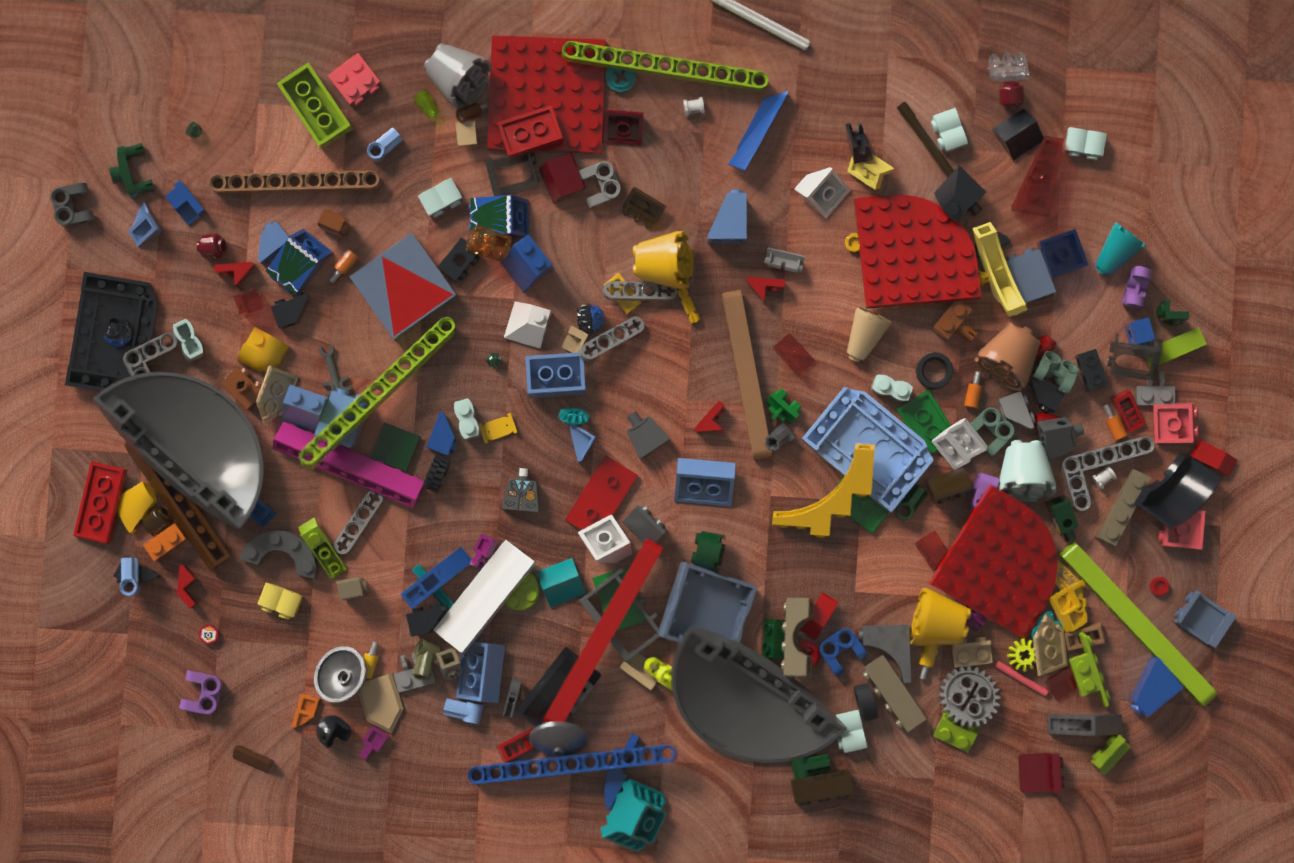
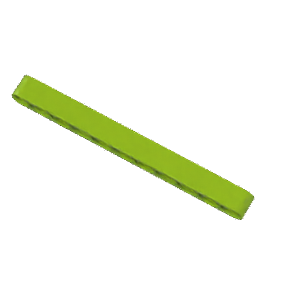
M574 41L566 42L562 48V57L568 62L756 92L764 90L768 84V76L762 71ZM571 47L575 49L576 53L570 56L566 54L565 50ZM590 50L594 52L595 56L589 59L585 57L584 53ZM609 53L614 59L608 62L604 60L603 56ZM628 56L632 59V63L626 65L623 63L622 58ZM647 59L651 62V66L645 68L642 66L641 61ZM666 62L669 64L670 69L664 71L661 69L660 64ZM682 65L687 66L689 72L683 74L679 71V67ZM698 69H705L708 75L705 77L700 76ZM717 72H724L726 74V79H719L717 77ZM738 74L743 75L745 82L740 83L736 81L735 76ZM757 77L762 78L764 84L758 86L755 84L754 79Z
M449 317L440 319L300 452L302 467L305 469L315 468L454 336L455 323L453 319ZM443 326H449L451 330L444 331L441 328ZM434 338L438 342L435 344H430L428 340ZM417 351H421L424 353V355L422 357H417L414 355V353ZM408 364L410 365V368L408 370H403L401 368V365ZM395 377L397 380L394 383H390L387 379ZM375 390H381L383 394L380 396H376L373 394V392ZM362 403L369 404V407L367 409H362L359 407V405ZM348 416H354L356 418L353 422H348L345 420ZM334 429L342 431L339 435H334L331 432ZM320 442L328 444L326 448H319L317 445ZM311 455L314 459L307 462L304 460V457Z
M1074 541L1059 554L1062 560L1081 580H1084L1085 584L1150 653L1163 661L1185 690L1202 707H1205L1218 695L1216 690Z

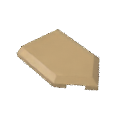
M270 365L256 400L264 425L269 424L277 416L283 415V401L289 384L296 386L299 376Z
M1045 615L1033 638L1038 676L1068 666L1064 629L1055 624L1049 616Z
M390 673L364 682L358 695L367 722L392 734L404 708L393 674Z

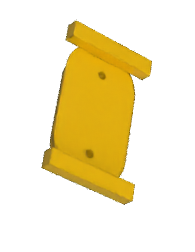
M511 413L507 414L508 417H501L484 425L482 423L478 424L485 444L489 443L488 440H495L509 435L512 431L514 434L518 433Z

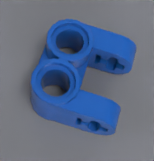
M846 628L838 630L819 645L821 656L836 677L843 674L844 670L835 657L847 648L851 647L860 661L868 657L867 652L855 634ZM842 633H848L850 636V640L846 644L840 641ZM828 643L834 646L832 654L824 652V646Z

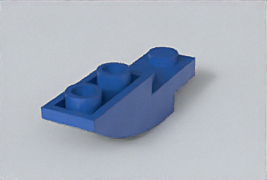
M460 547L400 595L413 610L470 565L471 558Z
M632 733L624 749L638 748L640 741H638L639 736ZM617 746L615 748V750H624ZM628 753L625 757L627 763H630L631 759L628 758L630 753ZM613 755L611 757L609 766H612L615 763V757ZM622 768L607 770L605 804L609 810L616 802V794L619 793L620 789L623 790L622 783L628 780V774L621 771Z

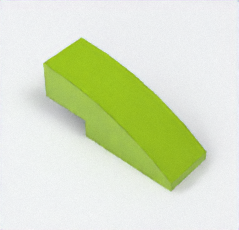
M1197 327L1142 352L1151 369L1207 344L1200 328Z

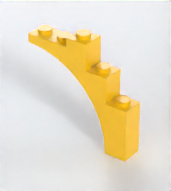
M855 444L854 455L848 472L830 494L804 508L791 511H774L772 525L780 528L796 526L798 529L811 527L810 535L818 538L830 536L831 514H835L837 517L850 515L852 493L860 497H865L872 493L875 445Z

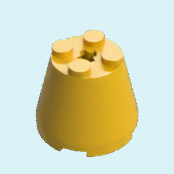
M676 231L635 245L633 247L636 263L633 266L634 276H638L641 281L676 289L689 288L688 279L693 277L694 257L693 248H690L687 242L689 240L688 233L686 231Z
M922 588L918 596L920 602L917 603L912 620L910 638L913 639L910 644L916 646L962 644L963 638H966L968 627L965 624L966 620H969L971 609L931 589Z

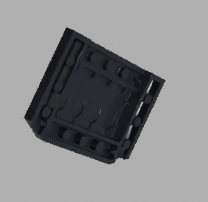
M84 272L65 386L102 391L124 378L131 377L123 362L124 354L152 340L158 303L151 283ZM110 318H123L130 322L134 334L129 343L114 348L113 345H109L105 341L103 327ZM147 345L145 348L147 355L150 354L151 345ZM133 353L128 355V362L135 364L138 360L137 356ZM138 371L136 375H138V374H143V373H145V372H144V371Z

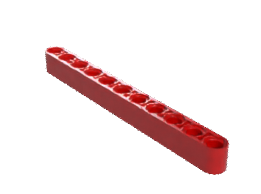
M648 538L645 540L545 715L543 723L564 722L664 547Z

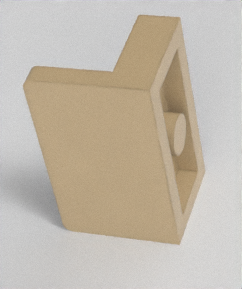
M637 653L627 662L624 660L619 668L651 690L657 679L645 671L644 663L647 659ZM654 664L651 666V668L655 670L658 668Z

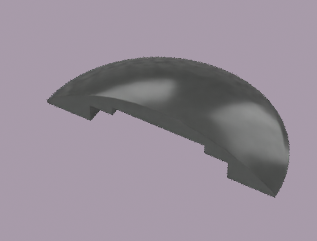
M150 372L124 378L102 390L93 398L97 407L119 435L154 471L202 509L229 525L240 529L253 511L260 494L263 480V458L254 428L243 411L227 395L214 386L194 377L170 372Z
M690 627L682 638L672 667V688L675 702L680 714L692 731L718 751L752 762H786L820 751L838 739L847 730V727L811 691L794 677L784 676V672H782L779 666L754 650L728 637L697 627Z

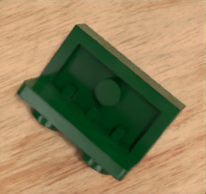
M1164 300L1156 307V317L1159 318V322L1168 323V326H1180V324H1184V321L1189 319V311H1170V300Z
M765 618L762 644L764 657L784 658L782 643L785 641L783 623L786 620Z

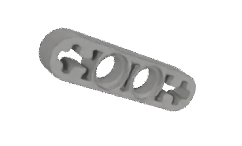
M611 281L606 283L602 293L608 300L671 301L677 295V289L650 282ZM610 286L613 287V290H619L620 286H622V296H620V292H614L613 295H610V292L607 290ZM626 287H633L636 291L635 295H627L625 292ZM646 287L653 288L654 295L647 296L644 289ZM667 288L673 291L670 296H667V293H660V297L657 296L658 291H665Z
M631 317L586 342L579 349V357L584 361H591L638 335L644 329L643 320L640 317ZM633 323L638 324L637 329L633 328L628 332L627 328H629ZM616 330H621L623 332V339L616 338ZM603 338L608 341L607 348L600 346V339ZM595 346L596 350L591 352L590 355L584 353L586 349L589 350Z
M369 491L335 540L334 549L337 553L347 554L351 551L383 503L384 496L378 495L380 500L379 502L374 501L372 506L375 509L372 510L369 506L364 505V503L367 501L369 504L372 500L370 495H375L376 493ZM363 508L368 509L370 512L367 519L359 517V511ZM352 524L357 525L359 528V532L356 535H350L348 532V528ZM345 533L348 537L353 538L354 540L352 543L350 540H348L346 543V546L348 547L347 550L342 549L340 551V546L338 545V543H343L346 538L343 537Z

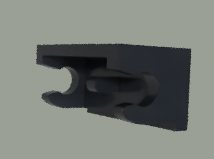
M851 123L845 124L847 142L854 164L872 161L873 156L862 124H858L859 129L857 131H852Z

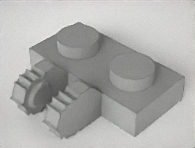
M1147 371L1146 386H1135L1137 406L1175 403V386H1164V371H1159L1158 386H1152V371Z
M412 653V660L415 664L417 656L415 653ZM405 655L400 656L404 671L394 674L398 693L436 683L433 668L429 680H418L413 676L414 669L409 670Z

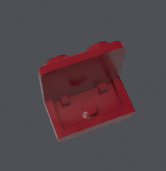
M1059 753L1020 754L1018 756L1019 785L1022 793H1062L1065 781L1064 776H1061V768L1064 767L1063 757H1060Z

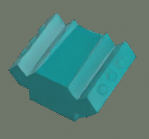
M629 779L622 783L623 792L616 794V802L609 815L606 816L608 825L601 828L603 839L637 852L644 849L646 844L654 843L668 813L663 809L666 804L664 793Z

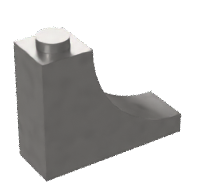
M909 624L861 626L862 630H858V640L862 641V645L874 646L885 651L897 664L902 683H911Z
M1047 714V733L1091 736L1123 734L1122 714Z

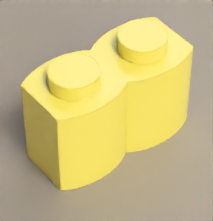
M266 582L258 605H261V609L266 612L272 613L274 610L280 613V617L290 620V617H296L303 595Z

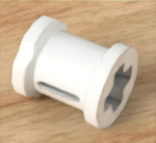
M702 97L690 101L683 100L686 116L700 112L705 114Z
M1108 465L1104 466L1105 469L1097 475L1093 474L1091 476L1101 490L1104 489V485L1117 479L1116 474Z

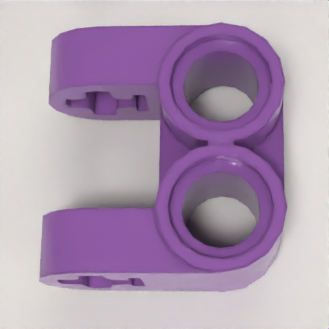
M1141 266L1131 268L1122 298V305L1139 310L1143 308L1146 290L1152 274L1151 269Z
M981 472L977 474L969 501L972 511L978 504L976 501L981 499L989 484L995 487L998 486L999 478Z
M187 670L185 680L201 683V694L198 701L181 699L179 708L202 714H211L217 711L223 689L222 679L216 675ZM210 680H214L217 683V688L214 691L208 687ZM206 699H210L213 703L210 710L204 707Z

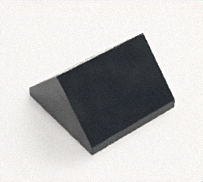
M1025 109L1017 112L992 129L1012 161L1045 140L1038 122Z

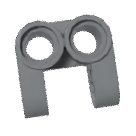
M599 162L579 170L583 181L597 177L602 190L601 193L586 199L589 209L613 201L621 195V186L614 168L609 162ZM603 167L610 169L608 176L603 177L600 175V170ZM609 185L617 187L614 194L607 193L606 190Z

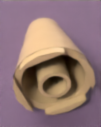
M857 307L847 348V353L850 354L849 358L856 362H859L860 359L865 360L888 330L891 321L881 315L874 314L868 309Z

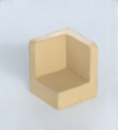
M475 121L456 123L458 146L474 145V147H478Z
M571 326L562 348L571 353H579L580 347L586 343L589 335Z

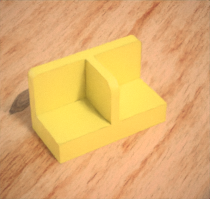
M873 154L872 161L854 164L851 157L847 172L874 190L881 187L883 176L892 173L894 170L892 166Z

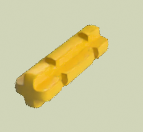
M677 290L679 298L682 299L681 303L684 310L689 315L690 323L695 324L699 322L700 317L695 312L696 308L691 297L688 296V290Z

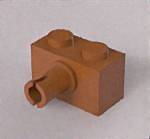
M954 301L931 328L945 341L949 339L954 331L961 333L970 342L978 334V332L965 323V318L973 309L963 301Z
M236 366L220 383L250 411L257 404L256 400L262 385L258 381L254 383L249 378L251 374L244 367L240 369Z

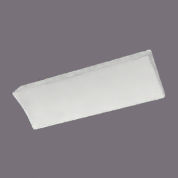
M505 540L433 630L462 654H465L536 563Z

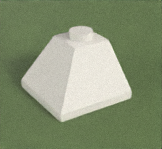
M832 168L806 175L794 189L805 202L825 219L851 191Z
M515 301L504 338L541 349L551 310Z
M612 514L578 532L597 563H617L632 555L630 541Z

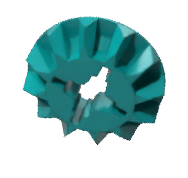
M608 68L605 75L607 85L613 91L620 93L628 91L635 83V72L625 71L624 78L627 81L621 80L616 84L617 77L615 74L620 75L624 70Z
M567 407L566 409H561L558 416L560 420L569 425H582L589 421V414L587 411L581 410V408Z

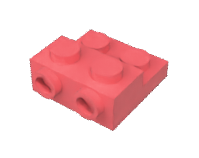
M359 53L328 75L351 107L361 104L365 100L364 97L369 93L371 95L380 89L379 86L381 85L379 79Z
M1194 402L1153 405L1155 443H1194L1196 438H1199V426H1195V419L1198 418L1199 411L1198 407H1194Z
M1198 510L1190 519L1176 528L1171 529L1163 524V529L1159 530L1158 542H1161V546L1202 550L1206 511Z

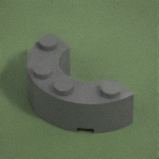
M269 531L258 535L247 544L240 557L242 561L261 565L264 558L271 552L277 550L284 551L294 559L296 574L317 579L318 576L317 558L304 539L286 531Z

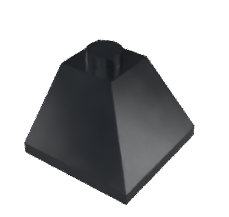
M960 165L934 192L941 209L954 222L963 219L987 193Z

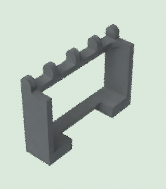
M623 568L619 569L579 600L596 624L599 623L601 616L588 598L614 578L621 584L622 580L618 575L624 572ZM645 597L639 601L635 598L633 602L657 633L630 654L614 634L610 642L625 662L659 637V628L653 622V619L658 614L655 612L649 616L640 605L646 601Z

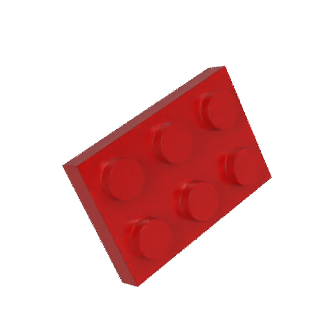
M552 105L497 122L509 159L564 141Z

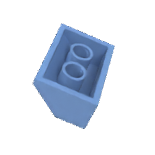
M579 353L525 356L529 399L586 395L584 360L579 357Z
M678 458L674 501L731 507L736 463Z
M474 641L465 654L461 653L460 664L463 675L458 676L456 698L479 702H499L505 645Z

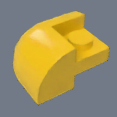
M254 327L246 343L243 344L237 360L255 371L267 372L269 365L275 368L280 365L290 346Z

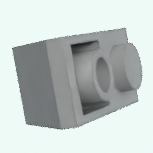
M1020 391L997 400L1002 416L1006 420L1028 430L1034 428L1035 418L1032 412H1028L1027 405L1029 403L1025 394L1022 395Z

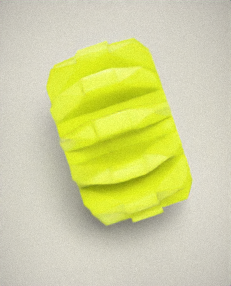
M1021 639V645L1017 641L1013 642L1016 648L1009 646L1008 649L1013 651V654H1007V657L1014 658L1009 662L1010 665L1017 662L1016 670H1019L1022 665V671L1026 672L1027 665L1030 669H1034L1031 662L1036 663V659H1034L1035 649L1034 646L1031 647L1033 641L1029 640L1026 644L1025 639ZM1026 650L1028 658H1023L1021 660L1020 657L1022 656H1019L1020 652H1024Z

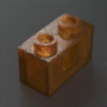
M476 225L468 233L465 250L501 262L509 254L512 237Z

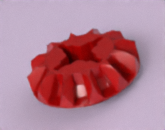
M811 640L798 641L802 652H811L807 656L812 658V669H814L820 661L818 646Z

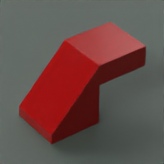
M1202 440L1198 441L1191 455L1192 458L1201 464L1212 467L1228 477L1237 462V459L1227 452Z
M182 564L179 566L177 595L189 609H192L198 603L186 588L194 583L197 577L186 564Z
M822 592L814 604V619L805 623L800 631L816 640L836 608L838 601Z

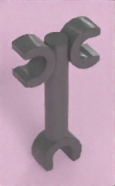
M329 345V353H324L323 348H319L320 354L326 359L332 383L325 382L322 384L323 387L331 386V391L325 394L330 397L333 390H338V388L347 391L352 389L351 386H343V382L349 380V377L345 376L339 380L332 356L334 353L332 345Z

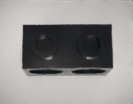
M1096 349L1074 356L1086 392L1108 385Z

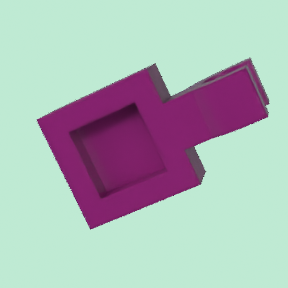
M481 534L473 550L477 553L471 560L470 565L482 570L487 563L486 557L491 558L498 541Z
M372 725L362 740L366 746L359 756L366 760L373 749L377 752L381 749L389 736Z

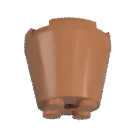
M1008 323L999 334L978 352L974 362L986 376L990 374L994 379L1000 381V385L1012 390L1021 391L1029 382L1041 342L1032 335L1033 331L1025 326L1020 328L1013 323Z

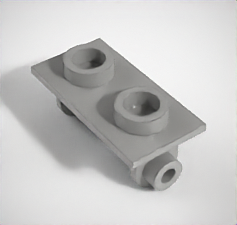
M768 247L764 264L767 267L779 269L782 267L785 268L784 270L797 274V272H802L805 256Z

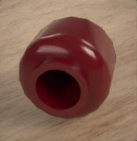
M1018 81L1004 82V85L999 88L1000 104L1007 106V110L1018 109V105L1024 103V87Z
M204 234L197 242L196 247L204 259L221 258L226 252L227 244L225 239L219 234Z

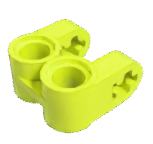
M655 657L648 658L644 663L645 671L673 692L672 667ZM653 664L658 667L656 670L651 668Z

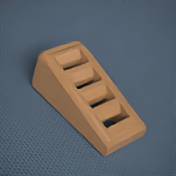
M1101 622L1079 627L1073 632H1064L1067 651L1083 648L1078 637L1080 632L1084 634L1089 632L1093 646L1106 643ZM1094 630H1097L1098 638H1095ZM1071 635H1074V639H1075V643H1076V644H1074V645H1072V642H1071V638H1070Z

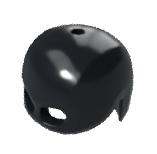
M328 715L322 718L316 728L317 738L326 748H330L333 745L336 737L342 741H347L352 733L351 727L342 718L335 715Z

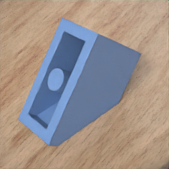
M277 221L275 223H268L261 233L258 261L262 265L280 251L289 237Z

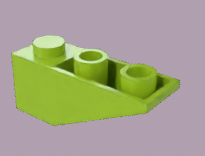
M315 517L298 527L302 538L330 579L347 570Z

